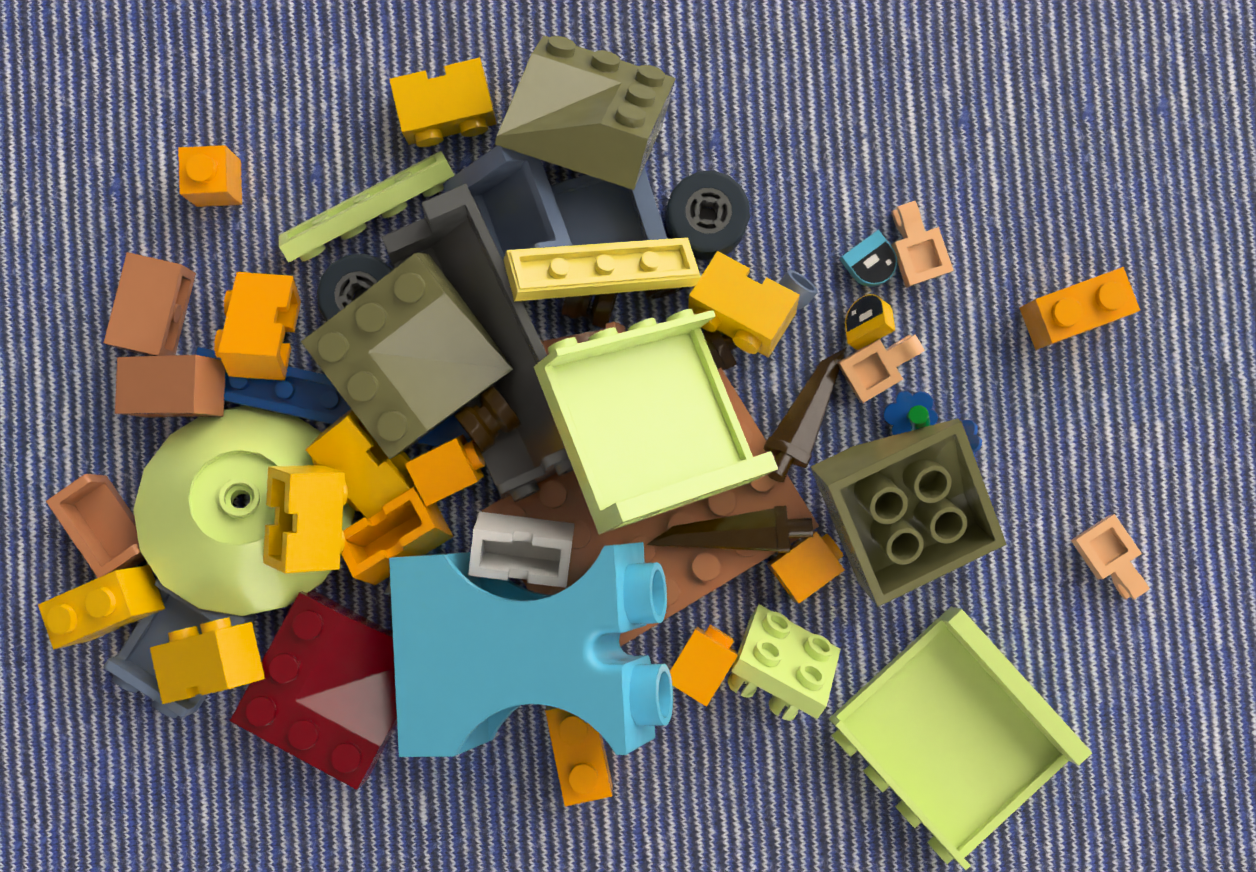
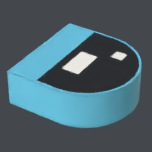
M879 229L839 259L858 283L868 287H875L885 283L894 274L897 267L896 253Z

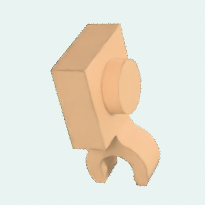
M916 201L897 206V209L891 211L894 223L903 237L902 240L894 242L891 246L896 253L897 263L906 288L954 271L939 227L925 231Z
M916 334L902 338L888 349H885L881 340L878 339L837 362L859 402L864 403L903 380L896 367L925 350Z
M1115 514L1108 515L1071 540L1097 580L1111 575L1114 586L1124 599L1131 597L1134 600L1150 589L1146 581L1130 562L1142 553Z

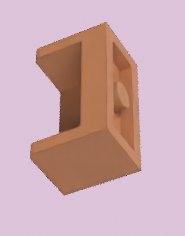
M127 252L104 344L148 356L176 355L196 273L182 264Z
M200 355L117 357L115 414L145 418L223 417L225 367L222 360Z
M84 474L46 500V503L97 578L115 570L136 567L146 560L139 549L135 517L106 475Z

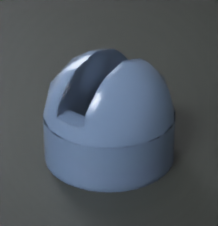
M788 270L779 282L782 286L800 295L797 310L808 305L818 293L817 288L807 278L793 270Z

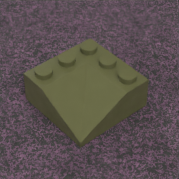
M544 35L531 53L496 136L495 145L634 190L662 128L676 78L665 75L661 69L652 65L637 66L620 60L612 52L604 50L594 52L576 46L572 40L566 37H548Z
M414 253L301 341L389 459L406 451L514 369L431 256L426 253Z
M958 418L855 445L810 467L858 584L877 607L1007 545L962 421Z

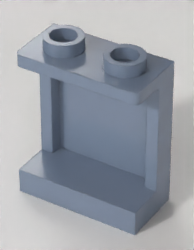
M497 145L443 183L445 192L467 184L502 260L507 250L573 246L540 159Z
M645 167L634 190L589 175L579 176L550 185L572 245L667 239Z
M157 579L154 585L160 588L159 592L165 609L141 619L119 654L108 658L103 668L114 675L112 680L119 687L133 693L140 691L153 699L152 706L160 713L171 718H177L178 716L186 717L197 712L208 694H198L192 698L162 704L150 647L169 643V632L197 626L199 634H202L200 624L230 617L232 626L248 622L253 624L257 616L255 614L237 616L198 609L164 587L159 579Z

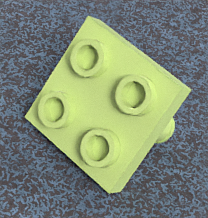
M758 604L749 619L737 653L738 656L731 670L732 673L728 678V685L732 691L737 693L745 681L746 686L740 696L746 698L752 697L757 687L773 695L769 700V707L775 715L778 716L785 705L788 707L782 716L784 720H793L798 714V710L818 719L827 707L841 649L831 644L823 636L813 634L789 621L783 614L771 611Z

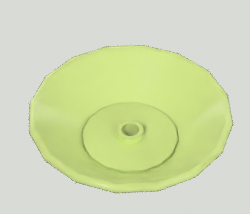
M239 406L224 409L223 417H198L170 434L144 468L133 508L140 552L161 584L198 609L237 616H247L285 608L295 601L299 592L308 593L322 584L331 570L283 573L263 564L265 525L274 524L275 507L266 505L268 466L314 465L306 448L322 432L299 417L249 406ZM240 494L250 496V502L244 508L233 506L235 497ZM347 502L343 506L342 530L352 525L355 510Z

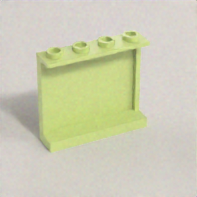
M686 309L669 316L666 322L658 324L655 318L645 319L630 326L628 331L618 333L615 327L608 328L593 334L588 338L589 341L577 343L575 337L567 338L547 348L549 355L534 366L599 535L749 484L778 469L771 451L755 457L752 456L700 328L716 317L713 310L694 315L692 309Z
M956 607L948 608L829 718L837 728L831 735L850 757L857 751L869 764L863 772L882 793L889 787L901 799L895 806L896 809L914 828L922 823L929 830L933 837L927 843L946 864L955 859L965 870L971 867L965 860V857L1068 761L1079 766L1092 754L1090 749L962 609Z

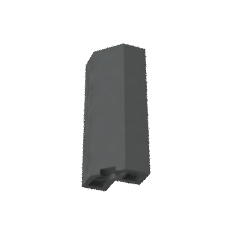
M464 184L422 202L425 218L381 236L394 268L398 267L414 253L429 254L514 369L492 386L516 414L521 425L510 433L502 432L501 430L497 431L499 435L495 438V444L484 453L481 452L501 499L512 496L514 502L538 492L540 488L537 483L555 473L558 476L573 471V467L534 370V366L544 359L547 353L523 302H514L505 264L467 184ZM481 394L465 406L473 407L477 405L480 407Z

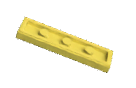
M688 237L507 250L503 259L514 302L693 287L697 285L701 278Z

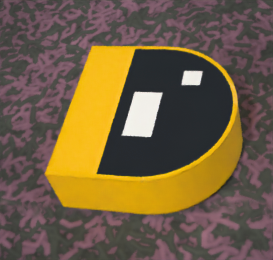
M868 294L856 300L850 307L845 319L847 344L859 350L894 332L895 325L891 306L874 294Z

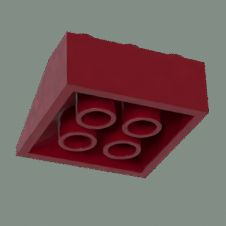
M314 590L308 593L302 591L296 597L261 662L265 679L249 684L230 722L358 790L368 780L397 726L393 632Z

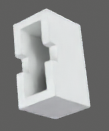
M479 512L473 529L468 576L507 581L508 577L526 579L527 583L566 588L574 523Z

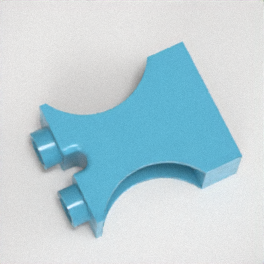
M643 542L604 546L593 565L579 580L554 595L525 589L509 579L507 581L468 576L471 552L389 558L399 757H454L493 740L498 729L512 712L521 705L526 704L552 706L578 716L602 735L616 755H627L655 738V726H666L670 722L673 709V685L668 666L666 664H651L648 655H628L622 650L619 643L621 633L646 626L647 624L662 623L666 614L667 587L664 571L658 562L645 563Z

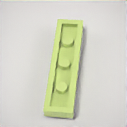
M439 151L280 234L279 248L288 263L298 257L301 261L312 259L326 249L325 243L338 236L346 240L358 235L366 229L365 222L379 215H382L383 218H389L400 213L408 206L407 200L421 193L424 197H428L444 189L443 183L455 175L442 151Z

